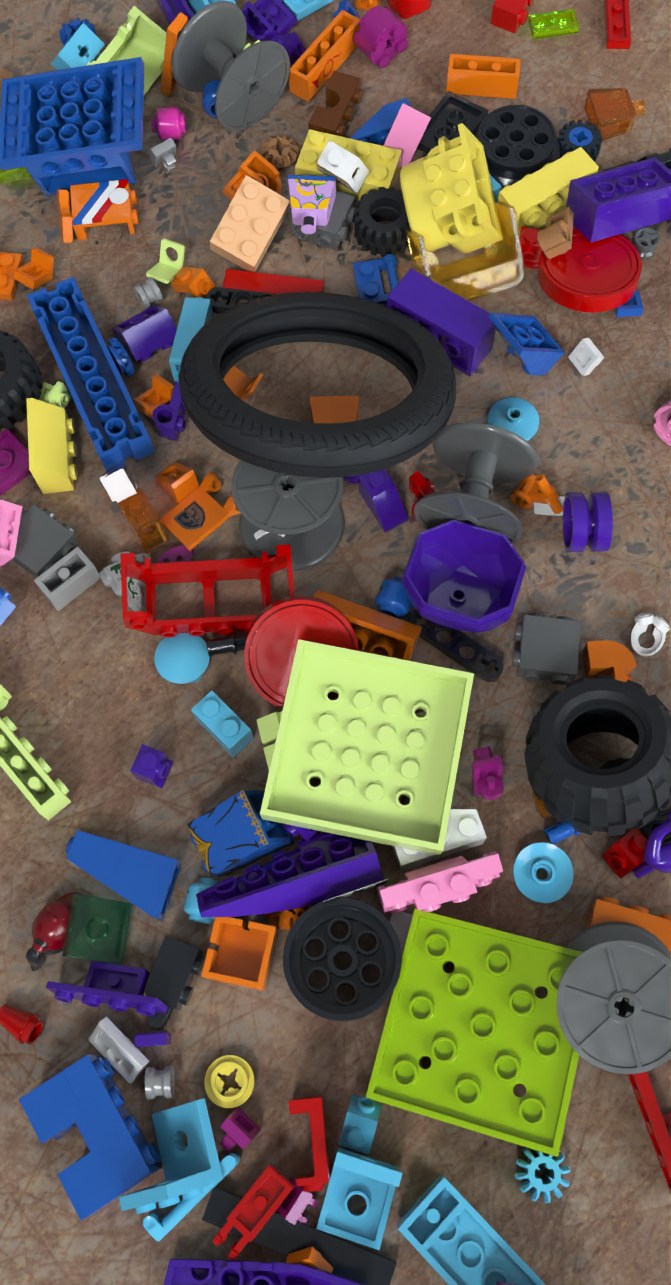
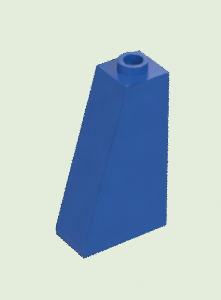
M77 830L75 836L71 837L67 843L66 854L68 855L66 859L156 920L163 922L182 864L177 859Z

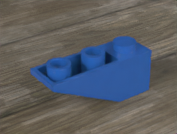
M405 98L384 105L350 139L383 146L402 103L411 107L408 99Z

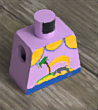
M288 175L292 222L295 225H301L303 233L314 234L316 226H326L329 222L336 198V176Z

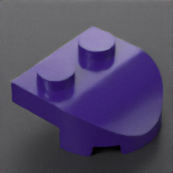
M257 0L253 5L248 1L242 10L246 19L247 35L255 41L271 40L278 34L284 35L298 22L280 0Z

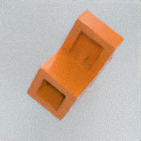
M609 640L587 641L582 650L586 677L609 675L614 676V680L627 682L628 679L631 680V676L626 674L632 673L636 667V661L632 653L622 644Z

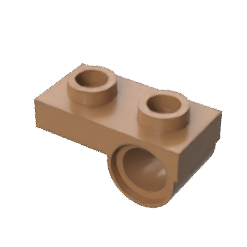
M569 207L547 217L546 228L537 233L538 243L549 259L564 254L571 249L574 213Z

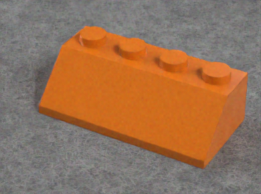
M318 590L313 595V597L333 604L348 618L355 631L359 651L402 660H411L422 627Z

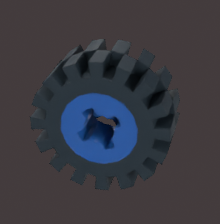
M578 119L577 124H575L574 120L570 121L569 125L566 123L563 129L561 128L558 137L560 158L567 152H572L582 147L595 162L602 143L601 130H596L597 125L595 124L589 126L590 121L587 120L585 124L582 123V119Z

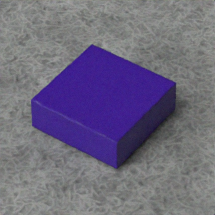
M169 1032L141 1033L135 1036V1047L138 1048L171 1045V1034Z

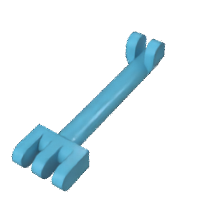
M231 1152L220 1162L223 1178L240 1163L241 1156L238 1152ZM221 1180L203 1186V1194L182 1200L163 1220L157 1213H150L143 1220L144 1228L156 1241H161Z

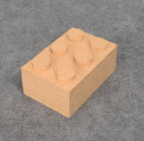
M246 175L210 240V250L246 271L255 272L289 211L290 200Z

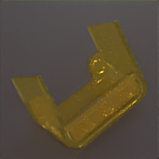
M501 201L495 202L503 240L483 247L484 253L439 267L436 255L426 251L424 237L411 229L406 230L414 270L467 301L518 285L524 277V265L514 206Z

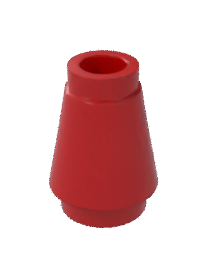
M7 1004L0 1008V1025L20 1044L27 1043L30 1045L37 1040L43 1029V1022L39 1020L38 1015Z

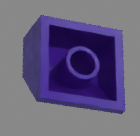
M153 305L112 327V330L129 356L136 361L140 360L142 362L151 358L155 350L159 348L164 350L173 346L177 328L166 308Z

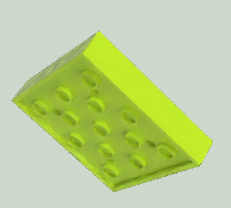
M414 909L402 955L400 976L390 1001L366 1098L558 1157L580 1055L569 1044L561 1029L557 1014V993L566 969L582 952ZM448 962H452L455 965L452 973L444 971V965ZM539 987H544L548 991L544 999H540L535 995ZM428 1056L431 1059V1066L428 1069H423L420 1064L421 1059ZM518 1084H522L526 1088V1094L523 1097H517L514 1094V1088Z

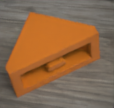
M177 462L172 463L154 476L177 504L199 487L194 471Z

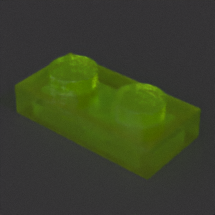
M575 9L529 15L528 23L533 40L576 34L579 31V22Z

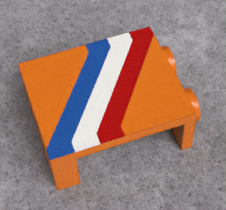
M128 179L70 185L72 226L77 240L87 239L86 227L127 223L130 234H135V224H139L137 209H133V205L137 204L135 189H130ZM116 188H124L128 191L129 197L122 204H114L110 201L109 195Z

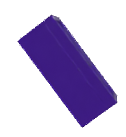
M654 157L570 180L566 208L569 207L574 213L573 225L590 242H595L670 220L671 170Z
M413 269L407 272L387 297V307L407 315L432 333L446 350L453 367L468 376L474 373L493 347L496 328L489 318L490 313Z

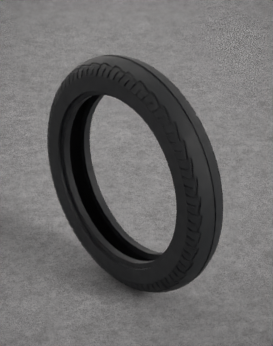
M284 293L254 299L230 308L209 321L192 338L182 357L179 372V388L184 407L193 423L208 440L226 453L251 465L277 473L282 472V474L302 477L337 478L356 476L383 470L404 462L425 449L441 433L449 421L456 400V376L453 365L446 350L432 333L412 318L393 308L374 301L369 302L367 299L335 293ZM293 342H327L359 348L385 359L405 376L412 387V392L395 407L367 419L344 423H309L280 418L252 407L235 395L223 379L238 361L258 350Z

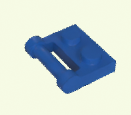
M389 254L382 259L353 263V273L359 298L387 306L389 294H384L380 271L387 270L392 292L399 283L396 270L398 263L395 255Z

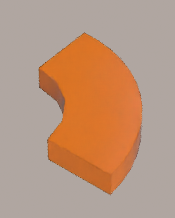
M56 189L61 238L63 243H72L73 227L69 205V191Z

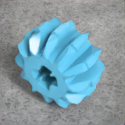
M525 1147L522 1151L528 1160L525 1162L517 1158L515 1161L517 1165L524 1167V1171L514 1173L515 1178L519 1180L526 1179L519 1189L525 1193L532 1188L530 1199L533 1201H537L541 1193L543 1201L550 1203V1191L556 1197L561 1198L562 1193L557 1187L560 1183L565 1187H568L570 1184L569 1181L561 1178V1174L570 1172L569 1166H559L565 1158L564 1154L559 1153L558 1157H553V1155L543 1154V1152L534 1150L535 1155H533ZM539 1164L549 1169V1176L545 1175L547 1178L545 1181L535 1176V1169L540 1170Z

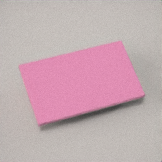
M402 103L383 145L402 150L401 167L410 163L431 117Z

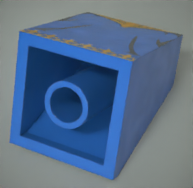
M242 790L187 824L191 832V840L198 847L202 856V865L211 878L227 876L294 843L291 835L282 827L283 823L263 820L261 818L260 811L264 790Z

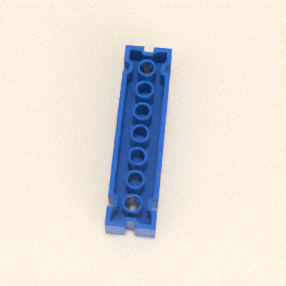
M74 276L56 283L57 289L48 293L46 288L26 295L105 471L112 466L125 464L124 460L134 456L137 461L154 454L155 451L146 428L140 420L137 409L83 299Z

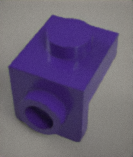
M295 32L284 35L278 34L271 39V41H276L284 46L292 65L306 51Z

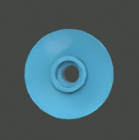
M509 397L499 400L491 407L487 417V424L511 431L528 441L538 430L539 415L535 407L528 401ZM510 415H516L518 418H512Z
M540 842L527 846L518 854L513 866V877L517 888L525 897L538 903H551L561 899L569 891L573 882L574 871L569 857L562 849L550 843ZM537 870H545L547 878L544 880L539 879L536 874Z

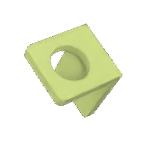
M165 238L162 239L159 263L148 270L146 276L166 284L176 278L177 272L183 268L185 246ZM168 247H172L177 251V260H171L167 256L166 250Z

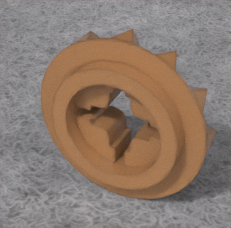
M277 133L276 138L268 137L267 142L262 143L261 156L275 168L290 166L298 158L299 148L296 145L295 139H289L288 135L280 137ZM278 147H282V155H279Z

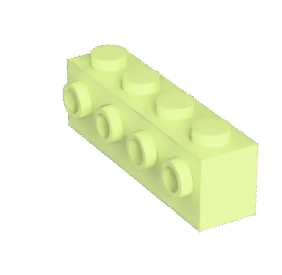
M7 715L3 719L0 717V766L39 814L49 821L71 803V800L66 796L70 790L59 778L55 781L48 774L52 770L42 757L36 760L31 754L35 748L24 736L20 739L17 737L14 731L18 728Z

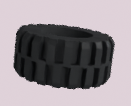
M0 331V372L4 371L0 378V432L1 429H10L15 427L14 424L16 422H22L26 419V398L39 400L42 393L39 389L43 387L42 372L32 355L19 338L4 331Z

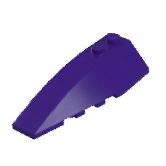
M327 832L314 835L308 841L303 839L297 842L298 848L286 854L282 850L272 855L274 860L261 867L256 863L246 868V872L238 879L229 877L197 893L196 897L201 917H236L290 910L323 902L378 883L384 879L376 851L371 841Z
M171 1258L169 1260L164 1285H366L302 1263Z

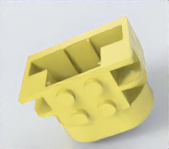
M463 123L458 125L459 137L450 141L445 136L439 138V145L431 149L427 156L404 165L400 171V184L408 222L416 242L425 252H433L451 245L461 253H469L503 240L484 147Z

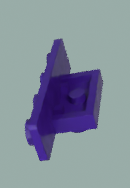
M91 961L83 986L48 981L46 988L55 994L54 998L65 1003H72L73 999L81 1000V1003L91 1007H99L100 1003L108 1004L109 1008L121 1012H126L127 1008H134L136 1012L147 1016H154L155 1012L166 1013L168 1008L158 998L143 996L150 973L142 968Z

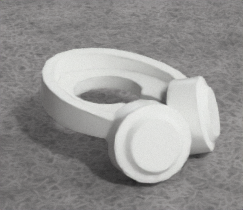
M640 613L634 617L635 625L630 634V644L636 654L648 657L656 654L662 648L666 633L670 628L669 624L658 615L654 617L651 613ZM648 624H653L654 630L652 635L655 642L652 647L643 648L638 642V637L643 632H646Z

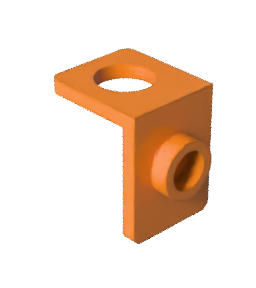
M233 366L223 380L231 391L244 401L252 395L263 374L259 373L251 379Z

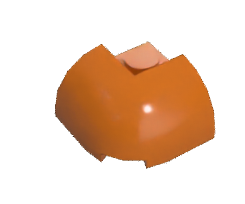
M254 150L242 163L237 174L228 182L222 192L230 200H233L243 179L247 175L281 195L282 183L279 177L280 173L270 162Z

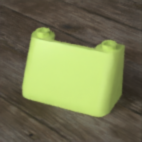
M133 6L127 14V23L120 26L117 35L96 61L93 60L91 63L88 62L86 66L141 57L144 62L145 95L163 72L166 32L138 8Z

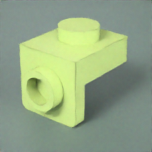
M57 381L54 386L43 382L42 389H39L42 392L40 401L65 408L72 398L64 383Z

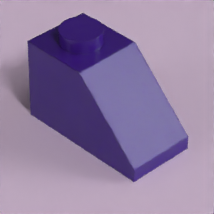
M385 469L359 476V493L385 533L408 521L397 488Z

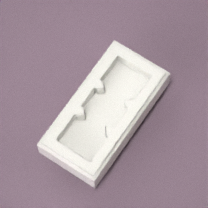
M107 1016L98 1023L88 1039L104 1057L108 1058L110 1064L130 1084L139 1077L149 1062L132 1041Z

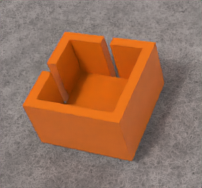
M215 917L210 943L214 946H219L218 952L208 948L201 977L265 992L278 929L274 926L249 921V930H245L246 923L244 920L232 917Z

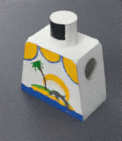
M332 141L327 143L316 163L318 171L327 176H336V182L356 194L370 172L357 156ZM355 169H356V170H357V173H356V175L352 178V175H353V173H354V171H355Z

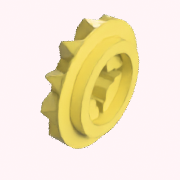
M225 1055L212 1062L207 1069L204 1080L205 1091L209 1099L222 1108H235L242 1105L251 1096L255 1084L251 1066L243 1058L235 1055ZM238 1069L235 1081L242 1087L241 1090L230 1087L223 1095L225 1082L218 1074L230 1076L232 1072Z

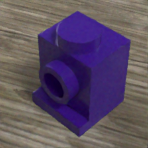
M142 744L130 771L136 779L163 789L174 762L169 760L164 752Z

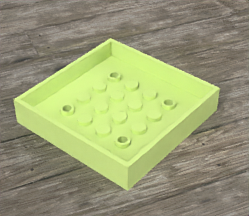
M298 639L261 806V818L263 820L441 855L444 849L474 673ZM336 692L339 697L336 700H330L328 694ZM423 709L426 715L419 718L415 715V711ZM312 778H319L321 784L318 787H312L309 783ZM401 795H406L409 797L410 802L407 805H402L398 798Z

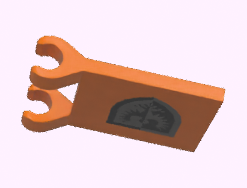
M213 472L208 473L197 489L160 519L161 523L189 551L231 516L240 514L232 495L228 498L224 507L209 495L222 488V483Z

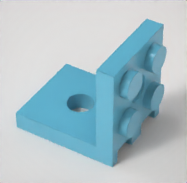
M205 1098L151 1114L166 1181L119 1197L121 1211L135 1208L136 1214H141L156 1209V1202H159L160 1208L168 1207L180 1202L179 1195L183 1196V1200L203 1194V1186L223 1179ZM183 1132L186 1134L188 1139L187 1147L183 1142Z
M339 1147L316 1229L380 1250L395 1188L400 1185L402 1177L401 1167ZM359 1194L366 1200V1209L361 1214H353L348 1209L347 1202L352 1195Z

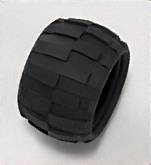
M598 675V679L584 680L582 677L568 682L566 689L561 692L555 690L545 699L530 724L526 736L524 756L529 783L536 797L539 800H543L546 810L559 822L572 824L578 832L592 835L593 831L607 832V837L623 835L628 828L635 827L639 829L654 820L657 816V811H661L662 808L665 809L671 800V715L656 695H647L642 685L629 679L627 682L614 680V676ZM610 732L630 739L638 747L634 755L624 764L610 769H596L579 762L571 754L568 745L577 738L589 733Z

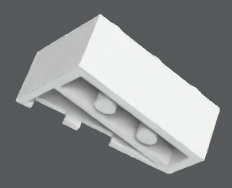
M450 809L444 849L441 855L392 846L399 869L403 871L482 845L487 837L476 809Z

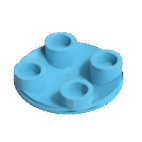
M179 633L176 637L164 638L158 644L154 656L155 666L160 676L176 684L199 681L210 661L206 642L200 636H191L189 633Z

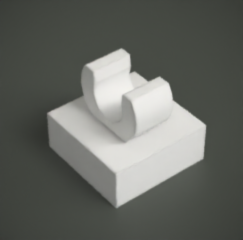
M584 338L568 358L582 376H586L601 363L604 356L589 338Z

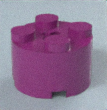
M376 6L370 9L358 23L361 26L359 32L355 31L354 34L355 45L380 68H385L390 63V60L396 57L398 53H402L408 46L406 25L387 6H384V8Z

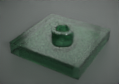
M73 894L62 956L123 965L132 903Z

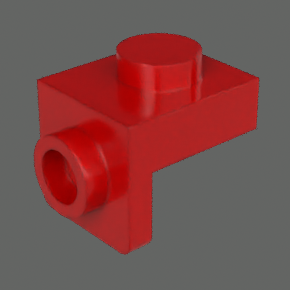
M419 471L409 477V490L418 501L426 495L436 493L431 480L428 477L424 478ZM415 502L412 505V516L414 519H416L414 515V507L417 502Z
M634 828L604 852L602 858L619 878H623L644 861V851L648 840L638 829Z

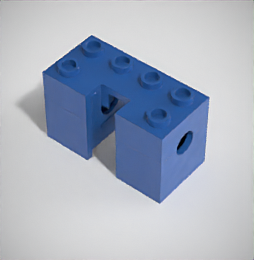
M101 1055L84 1056L19 1099L41 1144L51 1138H55L57 1141L77 1127L85 1140L90 1153L57 1174L81 1221L97 1213L162 1169L159 1164L162 1158L153 1142L148 1144L136 1120L132 1115L128 1114L123 1105L125 1103L124 1098L112 1077L115 1074V1070L108 1058L102 1059Z

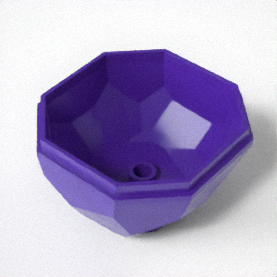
M451 520L423 531L417 536L401 583L411 604L422 617L456 630L479 633L491 631L510 619L526 566L506 535Z

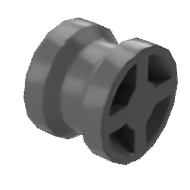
M643 227L635 233L632 244L638 250L641 260L651 259L655 254L660 238L657 231L653 228Z

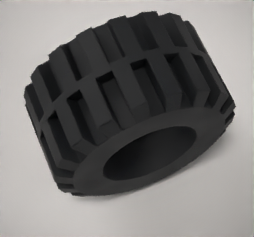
M378 187L376 191L371 189L368 195L363 194L361 201L358 200L356 203V209H354V234L358 245H362L364 251L370 250L371 255L381 254V257H384L386 254L396 255L397 251L402 253L405 251V246L409 247L412 239H414L401 190L394 191L392 187H389V189ZM387 220L392 223L382 224L378 223V221Z

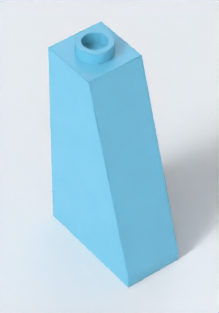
M185 297L169 358L174 382H179L182 357L192 338L204 325L213 319L210 299Z

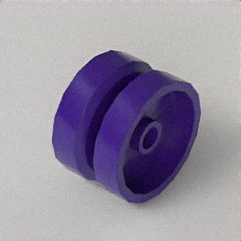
M583 492L566 493L563 505V540L566 551L583 552L586 545H588L591 552L608 551L613 528L612 504L608 492H592L588 499H586Z

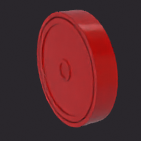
M574 227L570 250L551 259L541 250L538 281L545 294L561 306L580 312L609 311L625 304L634 295L642 270V260L636 247L620 234L590 242Z
M304 595L280 599L267 606L255 618L248 631L244 650L247 675L256 691L268 702L283 709L298 639L359 651L357 637L348 618L336 606L323 599ZM336 692L328 694L330 700H336L339 697Z

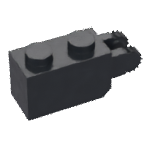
M165 936L144 988L146 996L158 998L168 1007L166 1013L155 1012L154 1016H148L147 1023L152 1028L164 1029L171 1018L174 1008L181 1010L182 1005L187 1006L193 993V988L190 987L194 975L198 976L205 961V958L201 957L203 954L201 949Z

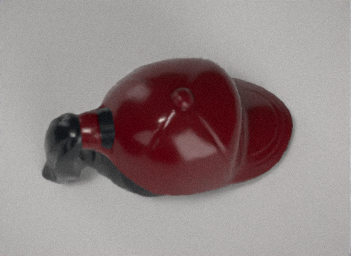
M74 892L63 895L57 900L46 904L32 923L33 945L28 949L25 956L33 972L42 967L44 956L58 954L66 950L79 935L89 915V903L83 894Z

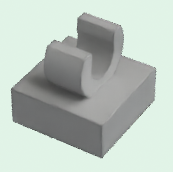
M172 138L152 147L150 151V160L154 166L157 167L163 164L167 172L176 168V159L174 158L176 144Z

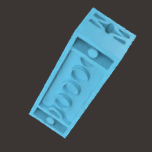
M442 1173L437 1176L396 1222L398 1230L449 1285H496V1282H508L516 1285H546Z

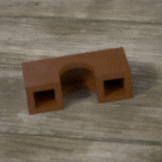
M333 71L325 88L326 106L331 108L316 106L308 123V128L344 137L346 125L354 117L355 106L361 103L363 90L360 89V78Z

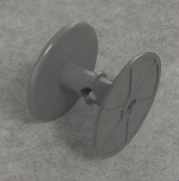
M217 1L198 11L181 31L173 51L172 72L177 84L191 92L203 91L204 86L208 82L219 80L220 83L215 97L216 116L221 125L226 129L240 131L258 123L276 105L287 84L290 60L284 46L276 41H260L243 50L247 35V25L242 10L232 2Z
M469 422L456 423L444 427L441 433L433 440V449L437 457L446 466L465 476L459 483L462 491L437 492L424 496L414 507L415 518L427 530L451 520H456L504 534L512 545L515 544L522 536L520 521L510 510L489 500L488 496L492 495L490 490L493 488L492 483L518 482L534 474L539 466L538 453L529 442L519 435L497 426Z
M242 460L239 461L232 477V496L236 507L241 513L239 519L240 537L252 557L261 558L262 552H267V555H277L276 545H290L293 571L305 570L326 560L338 547L344 532V515L339 504L343 493V477L313 478L282 474V472L277 473ZM260 529L269 532L257 540L254 536Z
M603 922L579 932L568 942L565 948L582 953L566 969L557 993L558 1019L569 1044L582 1058L592 1065L613 1073L637 1074L663 1065L671 1059L670 951L660 939L648 930L626 922Z

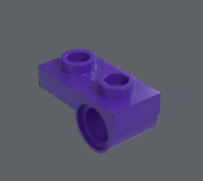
M175 381L170 404L160 405L152 413L157 433L161 437L173 441H178L179 434L184 432L186 417L184 416L186 409L182 401L179 382Z

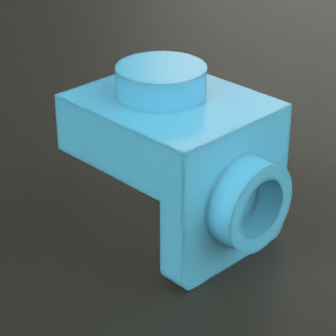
M352 1095L338 1145L369 1155L382 1104L365 1096Z

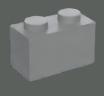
M76 547L33 581L53 607L60 611L101 578L94 564L79 547Z

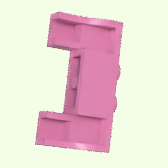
M496 851L483 854V857L467 861L463 856H459L404 873L406 881L401 880L399 883L387 887L382 885L376 887V891L384 912L399 913L406 910L407 905L414 904L418 911L423 909L424 912H430L439 909L442 903L451 900L453 903L468 900L471 894L477 893L476 887L489 885L493 882L492 879L500 877L499 873L503 872L499 854Z

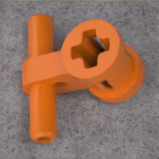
M543 474L538 476L531 475L519 481L520 484L517 490H514L510 495L511 502L522 509H530L535 502L548 504L554 514H560L563 511L555 487L548 483Z

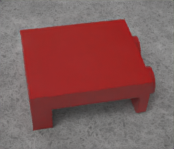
M323 1096L289 1100L290 1115L309 1113L314 1161V1172L298 1174L295 1178L296 1186H303L304 1192L323 1190L324 1183H329L331 1177Z

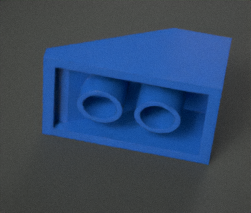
M491 313L489 315L497 332L507 344V350L520 360L523 370L529 375H546L565 353L535 316Z

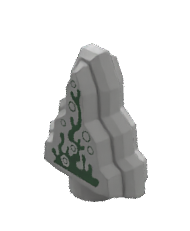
M129 551L114 555L111 558L112 564L103 568L99 573L105 587H111L115 595L122 597L120 554L131 553ZM150 554L135 555V562H145V558H150L151 561ZM127 577L128 607L133 611L147 612L146 585L140 580Z

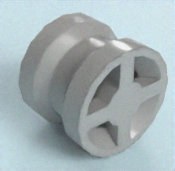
M151 277L146 279L144 284L133 286V291L144 309L149 308L153 302L163 300L160 289Z
M165 1066L161 1070H156L154 1067H146V1099L155 1100L157 1096H164L166 1099L174 1098L175 1077L173 1066Z

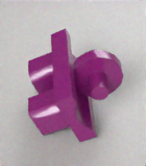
M489 746L473 750L474 796L481 795L488 800H495L504 791L501 755L493 757Z

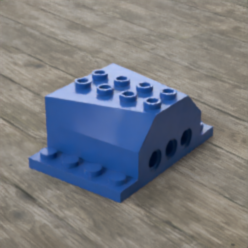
M137 57L2 79L0 168L8 170L26 167L46 196L56 195V189H65L70 193V185L128 179L129 184L136 183L130 151L143 150L144 62L142 58Z

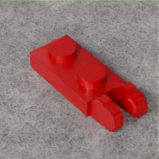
M270 1163L226 1218L228 1220L212 1242L216 1246L222 1244L233 1226L243 1234L242 1238L232 1246L227 1256L233 1261L248 1241L252 1242L295 1185Z

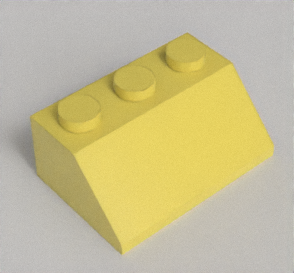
M26 398L30 472L43 494L73 491L74 480H78L77 467L73 464V457L77 455L76 445L72 441L71 434H75L73 418L68 417L65 408L34 398Z

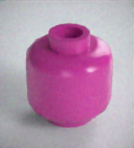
M177 107L158 108L155 117L151 118L152 132L157 133L161 141L169 138L180 140L183 133H186L185 114L180 113Z

